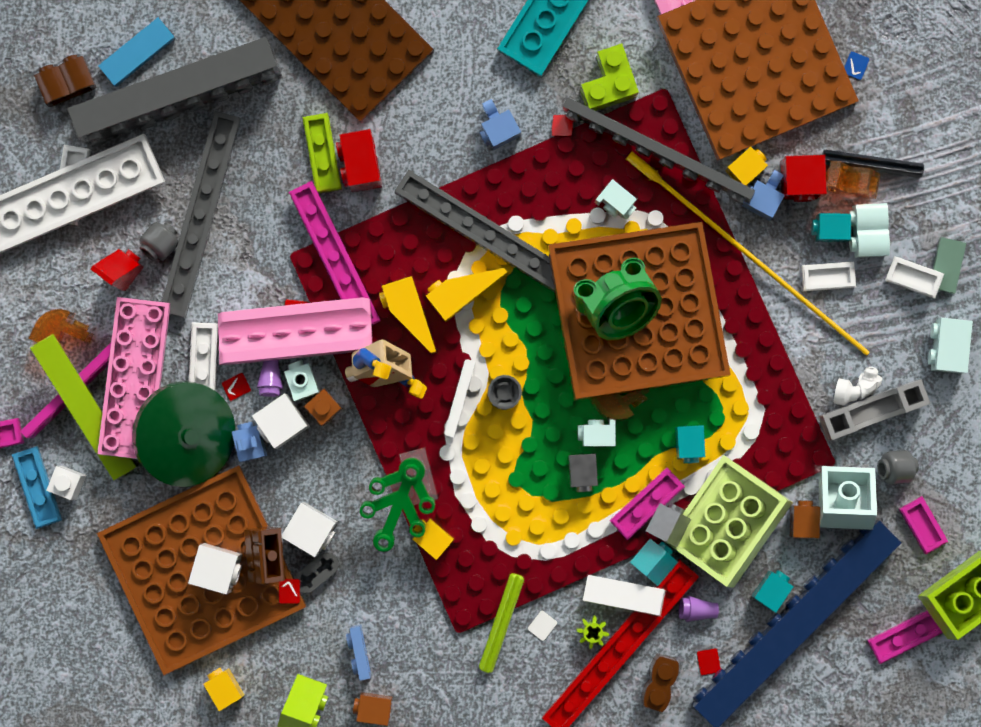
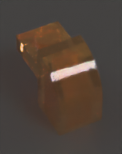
M831 161L830 168L826 172L829 192L857 198L876 199L880 173L871 168L850 167L841 161Z
M55 309L46 312L37 320L29 339L38 343L54 334L61 344L67 333L90 343L94 334L87 331L88 325L78 320H75L73 324L71 323L75 313L63 309Z
M649 389L632 391L623 397L620 394H613L588 399L604 418L623 421L634 415L629 408L631 404L636 408L647 400L645 395L649 392Z

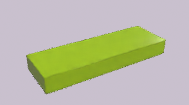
M322 113L302 117L314 185L318 194L342 190L329 114Z

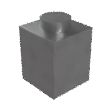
M596 454L568 455L570 487H576V492L592 491V486H598Z
M660 503L646 532L678 547L691 519L683 515L685 510L671 503L667 507Z

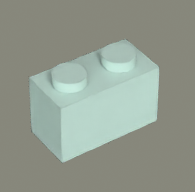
M938 318L935 323H932L930 337L934 339L933 349H930L928 353V364L931 365V371L958 374L968 373L973 321Z

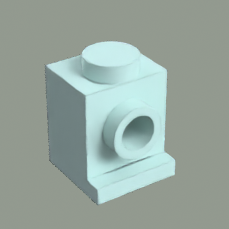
M612 179L597 197L595 203L599 206L603 202L605 204L603 208L613 217L619 215L627 220L636 210L633 204L637 199Z
M303 360L288 365L289 370L284 371L295 402L317 395L320 392L310 363L304 364ZM298 375H304L305 382L301 385L296 382Z
M588 420V425H578V441H583V446H615V420H609V425H604V420Z

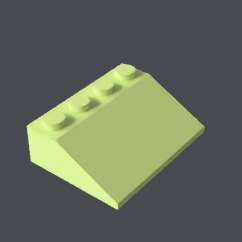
M723 455L683 513L691 521L678 547L669 545L726 587L734 588L793 502Z

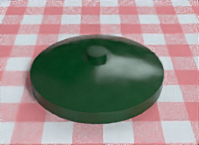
M174 382L156 390L140 407L132 431L134 452L140 465L155 479L176 487L194 486L213 477L227 462L234 446L232 431H235V421L229 405L215 390L196 382Z

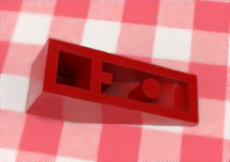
M118 249L94 264L90 270L110 285L126 291L144 266L138 263L141 258L128 249L125 253Z

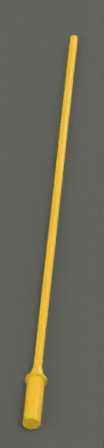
M633 151L628 155L626 160L647 176L649 181L652 180L663 186L866 356L869 354L866 348L662 180L658 170H654Z

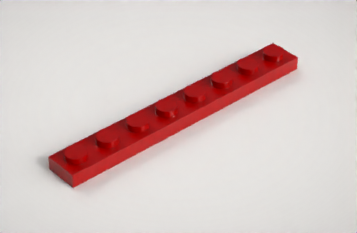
M680 559L677 560L678 563L659 586L655 585L654 587L666 590L661 616L635 611L629 615L544 713L542 719L551 727H569L699 578Z

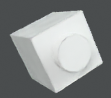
M56 466L46 491L69 500H77L87 475L64 466Z

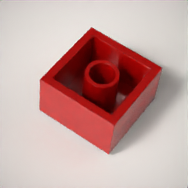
M371 129L339 134L341 142H336V148L340 162L344 161L345 164L344 168H340L345 187L349 186L352 193L382 188Z

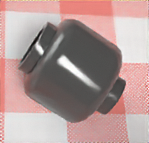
M166 222L164 224L152 223L139 238L141 252L152 261L165 260L178 245V239L175 236L177 231Z
M908 450L888 451L878 461L877 470L880 478L889 485L906 484L914 480L919 470V464L917 459Z

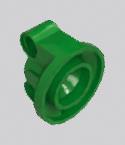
M638 258L625 260L621 265L620 271L609 272L600 277L596 282L584 279L577 282L574 286L577 310L586 315L598 336L606 340H619L635 334L654 319L661 307L662 297L647 275L644 262Z

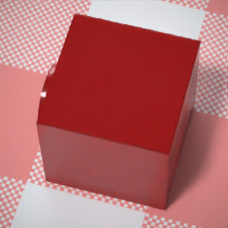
M825 155L785 156L780 161L781 173L783 174L781 193L785 195L783 200L811 202L815 201V199H821L827 194Z

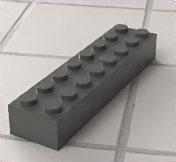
M263 37L67 109L77 137L85 144L97 147L107 142L106 139L110 137L122 138L131 134V130L135 128L147 129L156 125L155 121L165 118L166 121L175 119L180 116V112L189 109L190 112L200 110L205 107V103L214 100V103L225 101L229 98L228 95L232 93L244 94L252 91L253 86L257 84H272L278 81L277 77L282 76L271 44L267 37Z

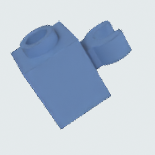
M492 99L482 103V107L489 120L481 124L483 131L479 133L486 146L491 145L492 149L495 150L521 136V131L510 110L499 114Z
M774 170L766 185L758 180L753 186L748 184V187L755 190V194L750 204L744 202L742 206L770 221L785 196L776 190L783 174Z
M253 422L237 425L238 430L232 431L239 462L267 456L263 437L257 430L258 425L253 426Z

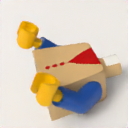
M383 339L352 353V366L345 369L346 377L350 382L360 380L372 387L400 382L405 387L411 386L408 393L420 399L424 397L427 387L412 375L411 355Z

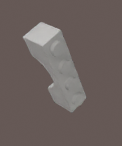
M918 379L819 415L818 418L826 440H834L866 426L931 403L922 379Z

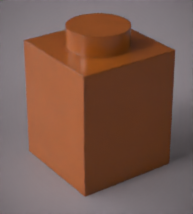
M326 389L320 391L304 406L321 426H325L343 410Z
M798 500L797 505H791L789 536L820 538V506H813V501Z
M362 692L360 699L355 698L353 714H357V722L388 726L393 697Z

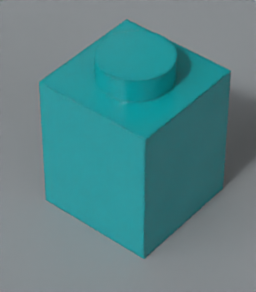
M819 213L816 215V220H812L811 234L815 235V242L850 241L851 214Z
M704 425L675 427L677 458H683V463H699V457H706Z
M649 539L630 563L659 586L678 562L671 556L673 550L661 541L658 545L652 539Z
M768 570L751 596L776 613L794 586L788 583L791 578L781 571L777 570L776 573Z

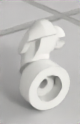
M866 367L864 373H861L856 386H853L850 380L839 378L834 395V404L845 406L849 402L857 401L858 398L863 400L865 397L873 395L882 383V377L878 376V370L874 367Z

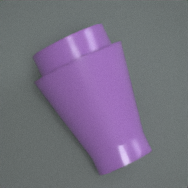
M279 360L263 361L257 385L259 395L266 397L280 396V390L283 387L278 365Z
M687 596L680 599L679 618L685 619L686 622L710 618L717 619L719 605L718 603Z

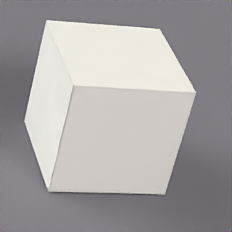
M285 393L252 415L258 424L257 430L267 443H271L274 449L280 448L310 427L290 396Z
M302 502L283 532L282 538L316 557L322 549L325 550L335 534L333 529L338 521L306 502Z
M206 543L200 544L188 584L223 594L232 592L233 585L237 584L240 575L242 554Z

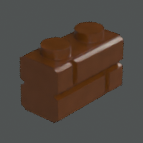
M267 526L245 529L247 567L249 568L247 571L248 582L267 584L285 581L281 528Z

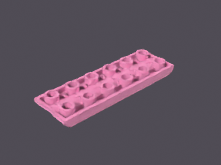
M117 297L97 454L137 459L132 442L133 425L144 401L161 387L170 303Z
M353 298L221 312L218 314L219 365L357 351L372 344L370 299Z

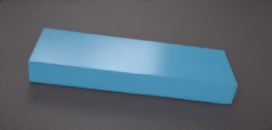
M157 17L98 65V67L112 84L117 87L176 38Z
M36 446L12 454L35 528L38 529L62 521L54 493L46 491L50 481L39 447Z

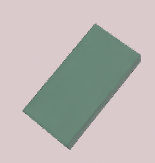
M944 237L939 238L932 270L944 273L939 291L956 293L966 242Z

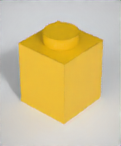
M750 146L726 168L725 172L732 179L747 186L768 166L765 162L767 158L759 149L756 148L754 150Z
M422 519L426 525L425 533L423 536L414 537L412 540L437 560L454 538L432 519H429L427 523ZM417 525L414 530L419 532L422 530V527Z
M218 668L207 675L209 680L203 684L218 711H221L245 695L229 668L224 671Z

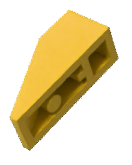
M505 268L447 279L443 283L438 280L427 289L429 294L426 295V298L444 321L447 322L506 276L507 271Z
M412 276L383 285L384 292L379 293L383 308L389 307L390 312L431 354L437 353Z

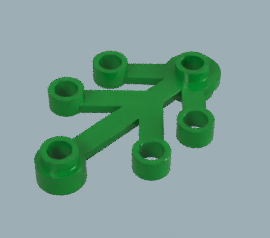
M416 458L405 459L401 462L399 471L382 478L375 477L370 481L369 490L374 495H381L385 487L401 482L398 491L374 501H364L361 504L360 514L366 519L372 518L376 511L392 505L383 529H379L374 535L373 545L378 551L387 552L393 548L395 542L393 531L402 509L410 523V534L414 537L424 535L426 525L420 520L408 495L411 486H413L420 499L419 510L424 514H430L434 511L435 500L429 496L422 481L425 475V467ZM412 468L416 470V474L411 476L407 473V470ZM374 483H380L382 485V488L376 490L373 488L372 485ZM428 501L432 506L424 508L422 503ZM369 506L373 511L366 513L363 508ZM420 525L422 530L417 532L413 529V526ZM386 539L388 544L383 546L379 543V540Z

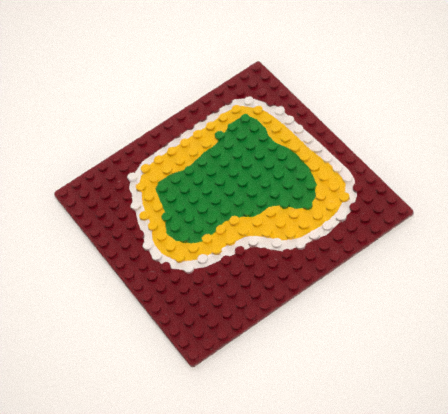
M667 89L658 90L604 114V116L701 163ZM587 123L573 128L571 136H554L441 186L439 189L549 256V244L702 222L731 373L729 377L574 401L556 293L408 201L337 232L381 320L372 325V343L383 339L411 355L412 375L427 387L424 397L420 399L408 393L411 386L405 387L400 382L372 387L360 380L350 382L346 377L345 369L352 366V353L333 354L386 476L399 471L401 462L408 458L420 460L425 467V475L422 481L429 496L435 500L434 511L430 514H424L419 510L420 499L413 486H411L408 495L420 520L423 519L427 523L429 519H432L452 536L454 540L437 560L420 545L417 544L457 633L466 631L496 617L511 573L519 574L524 578L515 608L636 555L649 539H652L656 544H660L661 541L665 542L646 532L651 519L628 540L609 520L666 467L685 487L665 506L669 507L672 503L686 510L723 455L776 491L821 472L822 466L832 467L835 465L832 452L741 251L663 186L652 180L649 181V178L628 162L626 158L633 151L654 170H658L662 180L735 239L714 191L705 186L706 182L698 178L696 181H693L683 176V171L676 167L669 169L659 163L660 159L652 155L647 158L638 154L635 151L636 147L628 143L626 146L616 143L612 140V135L605 132L601 135L592 131ZM612 179L637 199L633 204L636 210L627 220L619 215L616 217L610 215L603 208L605 206L603 202L599 206L595 203L597 197ZM314 243L291 253L290 259L310 303L341 300ZM505 268L507 271L506 276L447 322L444 321L426 298V295L429 294L427 289L438 280L443 283L447 279ZM412 276L437 353L431 354L390 312L389 307L383 308L379 293L384 292L383 285ZM468 359L476 363L455 437L453 438L446 436L444 432L465 360ZM501 375L514 377L520 383L522 395L518 404L508 410L494 407L488 398V387L491 381ZM588 420H604V425H609V420H615V446H583V441H578V425H588ZM704 425L706 457H699V463H683V458H677L675 427ZM596 454L598 486H592V491L576 492V487H570L568 455ZM410 468L407 470V473L413 476L416 474V470ZM401 482L391 485L393 492L399 490ZM428 501L422 503L424 508L432 506ZM402 509V512H403V514H404V517H405V519H406V521H407V523H408V526H409V528H410V523H409V521H408V519H407V517H406V514H405L404 510Z

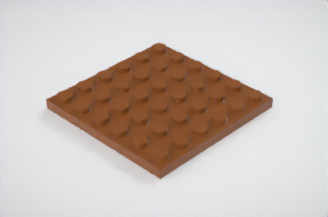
M695 0L656 17L717 161L859 101L815 0Z
M702 222L548 245L574 401L729 377L731 375ZM629 258L641 259L645 264L647 275L662 297L658 313L643 329L629 337L619 340H606L599 337L586 315L580 313L576 308L574 297L575 284L584 279L596 282L600 277L609 272L620 271L621 265L625 260Z
M240 465L97 533L163 676L307 607L301 593L300 603L298 604L279 603V582L267 584L248 582L247 571L249 568L247 567L244 530L269 527ZM206 543L242 554L240 575L237 584L233 585L232 592L223 594L188 584L200 544ZM283 557L285 579H294Z

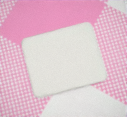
M540 611L529 625L528 630L544 641L557 625V621L544 611Z

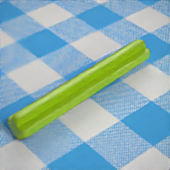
M511 573L479 664V668L483 672L492 673L524 582L523 576Z

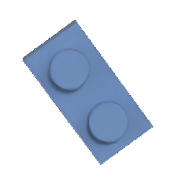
M362 625L351 626L350 633L346 634L348 648L354 649L355 659H351L354 675H359V680L370 679L371 671Z

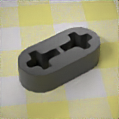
M330 552L323 553L303 568L295 577V579L300 580V583L303 581L301 577L303 574L309 576L314 572L317 576L311 581L313 585L311 588L308 585L303 587L300 584V591L310 593L331 577L339 567L337 556ZM323 557L326 560L333 559L334 562L331 565L333 569L331 571L325 569L319 573L317 569L323 564L321 559Z

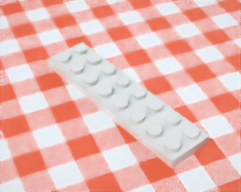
M139 135L0 195V253L166 183L146 135Z

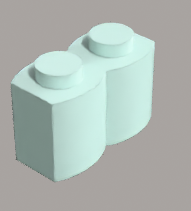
M887 203L852 206V211L848 212V214H851V226H853V237L849 241L850 252H854L855 258L889 256L890 238Z

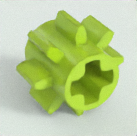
M595 615L590 622L583 618V628H576L577 632L583 633V637L580 638L579 642L583 643L587 640L590 649L593 648V643L597 642L603 646L602 637L609 636L608 632L602 630L607 623L603 621L598 624ZM589 626H592V628L599 627L596 638L586 636L589 633L587 630Z

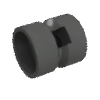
M510 375L496 377L488 387L489 401L494 407L502 410H508L516 406L522 395L520 383Z

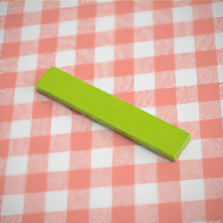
M51 334L31 346L30 349L97 454L103 412L54 334ZM97 454L113 481L136 468L132 458Z

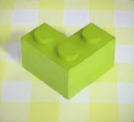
M623 44L597 51L596 59L602 77L581 84L580 92L585 106L598 111L637 98L639 91Z
M297 674L281 712L277 727H317L321 716L316 714L318 710H324L329 697L324 695L327 684Z

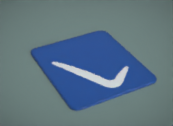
M851 51L844 67L847 75L861 80L869 58Z

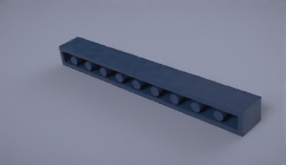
M875 520L873 530L859 529L861 534L854 541L849 539L840 548L842 553L836 559L831 557L822 566L824 571L817 578L812 576L804 584L805 590L799 596L797 594L793 595L785 604L787 608L781 614H774L766 623L768 627L762 633L760 631L755 633L748 641L750 645L743 652L739 650L731 657L730 662L732 664L725 671L722 668L717 671L711 678L713 683L707 689L702 687L693 696L695 701L692 705L713 727H720L902 543L880 520Z

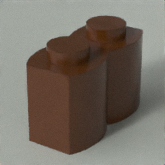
M68 56L62 60L63 63L59 66L54 67L52 64L43 66L38 70L39 73L34 75L45 104L48 107L56 106L97 88L83 56Z
M659 653L654 656L649 668L650 679L645 683L641 695L644 707L663 712L667 708L671 699L670 687L676 681L679 673V663L675 658Z

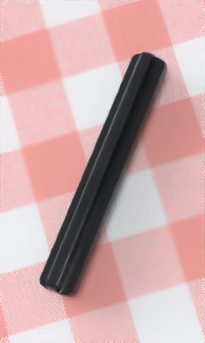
M824 150L822 152V155H825L826 165L916 178L922 177L924 173L923 163Z

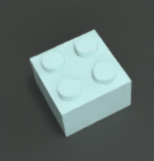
M822 466L819 477L820 528L873 530L877 517L875 468Z

